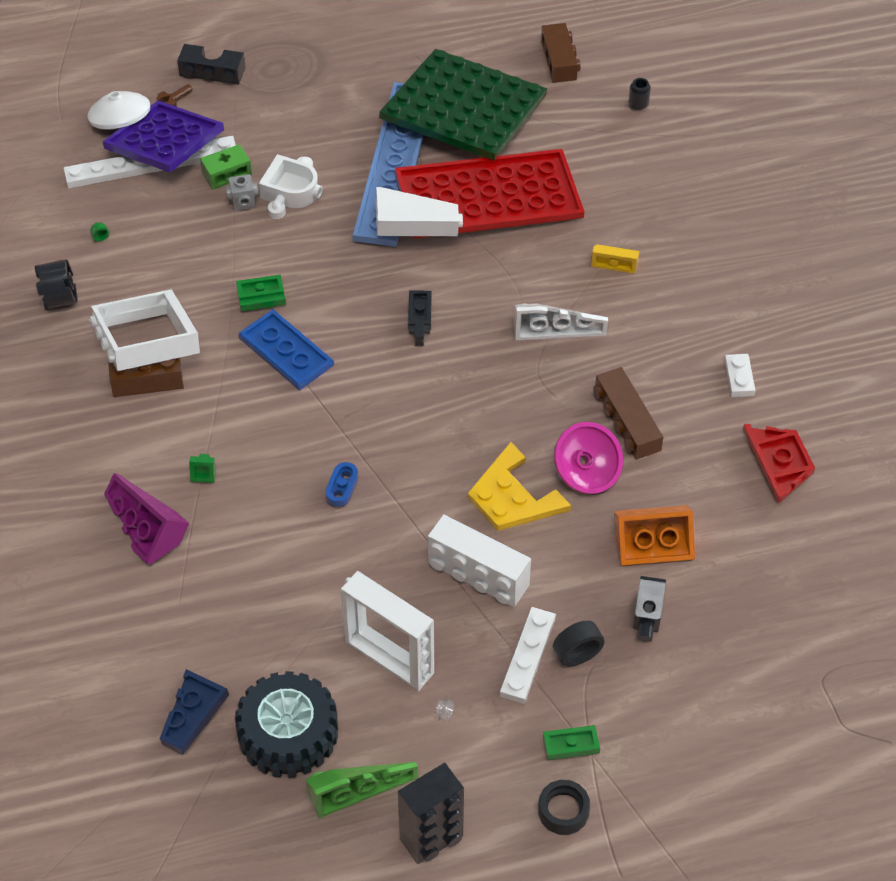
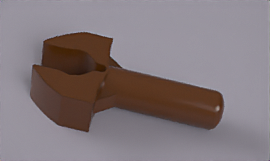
M187 84L172 94L162 91L158 94L156 101L177 107L176 101L192 92L193 89L191 85Z

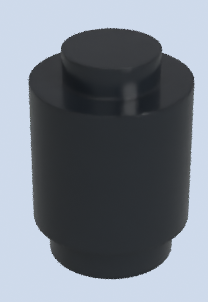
M636 78L630 84L628 103L634 109H644L649 105L651 86L647 79Z

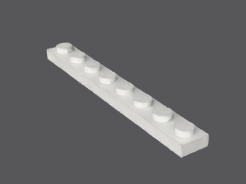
M228 136L212 139L177 168L200 164V158L235 146L234 137ZM125 156L64 167L68 188L163 171Z

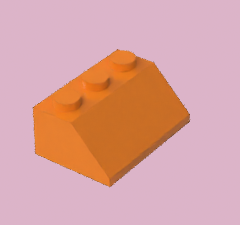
M688 505L614 511L615 536L621 566L695 559L693 510Z

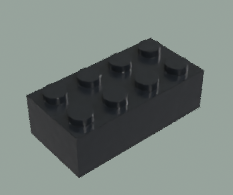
M445 762L398 790L400 840L417 864L423 861H431L439 854V851L447 846H455L463 837L464 787Z

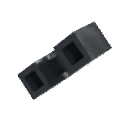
M190 44L183 45L177 59L179 76L237 85L240 84L246 68L244 52L224 50L219 58L207 59L205 58L204 46Z

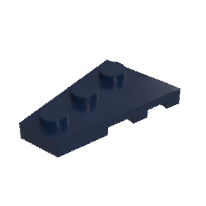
M187 669L183 675L184 682L182 687L178 689L175 696L177 700L174 708L169 712L160 736V741L163 745L181 754H184L229 695L227 688Z

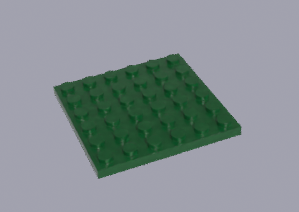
M434 49L379 111V119L495 161L547 94V88L522 80L519 77L508 75L500 70L483 66L480 63L466 60L463 57L449 54L443 50Z

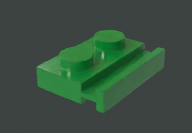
M281 274L236 281L241 312L286 305Z

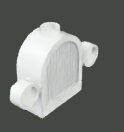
M277 154L259 182L260 199L270 201L268 214L273 219H281L285 216V206L289 208H303L312 204L317 198H320L323 187L318 185L317 172L313 168L312 159L309 157H300L294 160Z

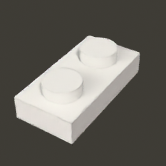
M725 355L724 362L731 397L754 396L755 385L749 355Z

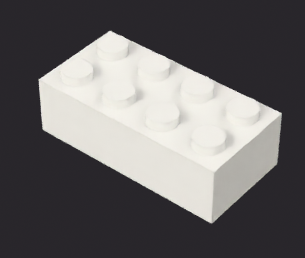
M446 515L441 517L428 535V563L434 569L452 575L457 581H464L473 586L477 591L487 593L495 597L500 603L508 604L512 607L516 606L529 587L531 558Z

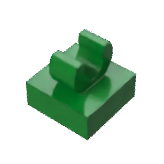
M201 453L199 457L191 456L189 460L190 482L214 483L216 479L215 457H210V454Z

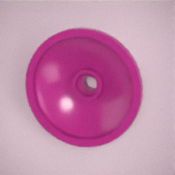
M580 422L567 428L558 438L554 449V463L560 478L571 489L583 494H597L609 489L618 480L623 468V453L619 441L606 427L594 422ZM580 457L584 458V465L581 464Z

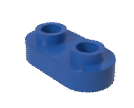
M343 462L335 467L326 488V500L330 505L340 507L349 502L358 481V469L354 464Z

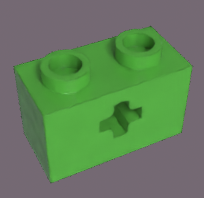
M240 144L200 158L202 174L212 190L228 185L229 177L248 174L252 176L250 159Z

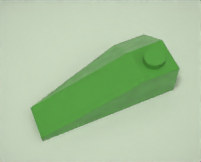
M416 762L331 769L326 772L320 771L312 774L305 780L306 789L320 819L418 779V765Z

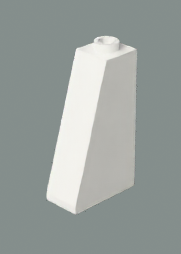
M376 187L377 236L458 235V227L463 225V215L458 213V204Z

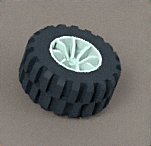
M285 671L284 675H278V672L272 673L268 679L262 677L257 680L255 687L249 686L245 691L246 697L242 696L238 702V710L235 712V726L240 749L243 755L247 756V761L252 766L258 765V770L265 774L271 771L274 777L280 778L282 774H288V778L296 777V773L303 772L305 775L312 772L311 767L314 765L317 768L324 763V756L330 757L333 752V745L337 743L338 719L334 699L331 698V693L327 687L322 688V683L316 678L309 680V675L300 673L299 676L294 675V671Z

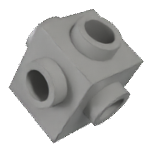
M251 175L229 177L230 187H226L228 200H232L234 211L256 208L255 196L258 195L256 182L252 183Z

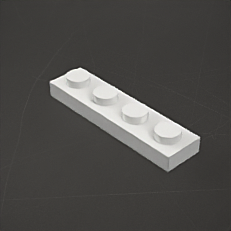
M531 607L500 690V697L525 704L556 619L555 613Z

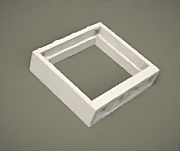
M172 289L91 306L92 316L89 319L91 328L95 329L97 340H101L103 351H107L109 363H113L117 371L200 353L198 332ZM167 314L179 335L118 348L108 326Z
M357 571L351 578L348 577L345 580L346 584L341 588L345 643L419 691L434 674V620ZM366 608L409 636V652L367 625Z

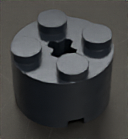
M67 259L35 265V273L40 282H36L38 295L44 296L42 300L45 310L78 302L76 283H73L72 279L74 275Z

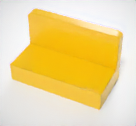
M597 244L593 247L591 267L635 274L639 251Z

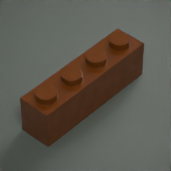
M620 367L596 375L595 386H593L594 394L597 399L602 401L605 414L612 418L617 434H621L626 450L632 453L635 460L662 451L664 437L623 368Z

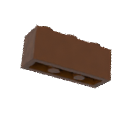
M566 23L542 25L541 43L552 83L577 80V72L581 70L580 60L576 59V46L572 45V32L568 31Z
M180 357L117 371L114 364L108 362L113 397L184 389Z

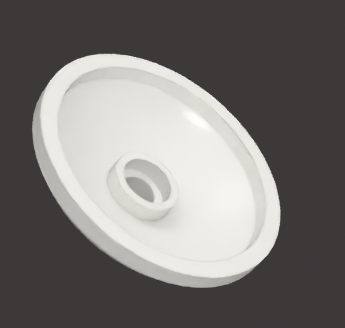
M114 91L94 103L87 117L89 123L99 129L122 128L144 118L150 111V102L148 98L136 92Z

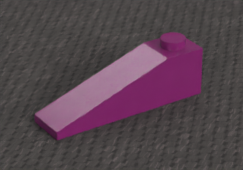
M113 473L104 495L115 516L120 517L123 523L122 530L124 534L129 535L133 551L145 563L152 564L180 545L189 523L176 511L118 473Z

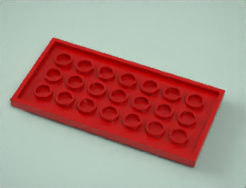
M563 149L498 156L495 161L484 157L397 167L394 172L400 192L458 204V213L463 215V225L458 227V233L584 218L585 214ZM412 236V237H413V239H416V238H424V237H432V236Z

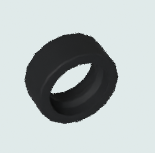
M590 620L580 621L559 633L553 642V649L563 665L567 667L577 666L597 655L603 648L605 640L594 622Z
M560 779L551 782L542 790L539 796L538 815L541 823L549 831L558 835H570L578 832L585 826L589 818L590 798L587 791L580 784L571 780ZM558 795H569L579 802L580 812L575 818L569 820L558 819L548 810L550 799Z

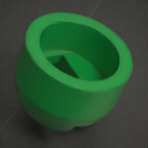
M95 222L90 228V234L95 241L101 242L108 238L109 230L104 223Z

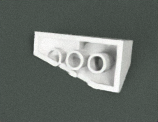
M537 303L514 305L513 308L515 340L606 336L608 317Z

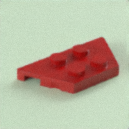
M744 424L743 432L777 503L781 502L814 474L815 466L797 430H780L766 426L764 430L751 428L752 424Z

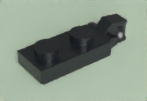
M409 290L408 330L409 334H415V346H424V334H430L432 291Z

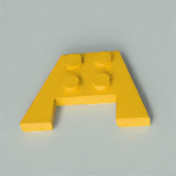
M512 442L509 443L468 492V499L497 531L571 511L569 502L556 489L536 501L510 473V471L526 461V457Z

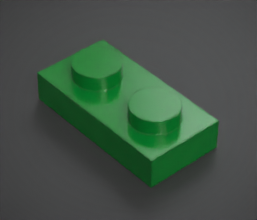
M596 725L543 732L547 760L600 753Z

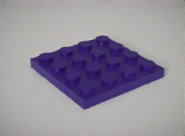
M156 101L150 106V111L144 118L117 130L103 141V146L106 150L170 173L223 132L224 124L176 106Z

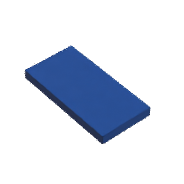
M274 309L238 333L239 339L299 391L334 366L332 358Z

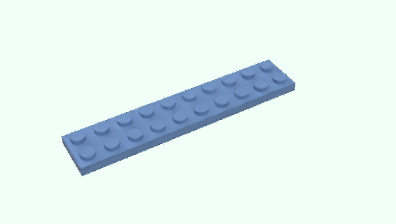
M393 83L389 100L404 83ZM385 120L383 121L354 228L353 241L397 247L399 236H377L376 187L399 191L394 174L395 168L417 165L424 139L423 134Z

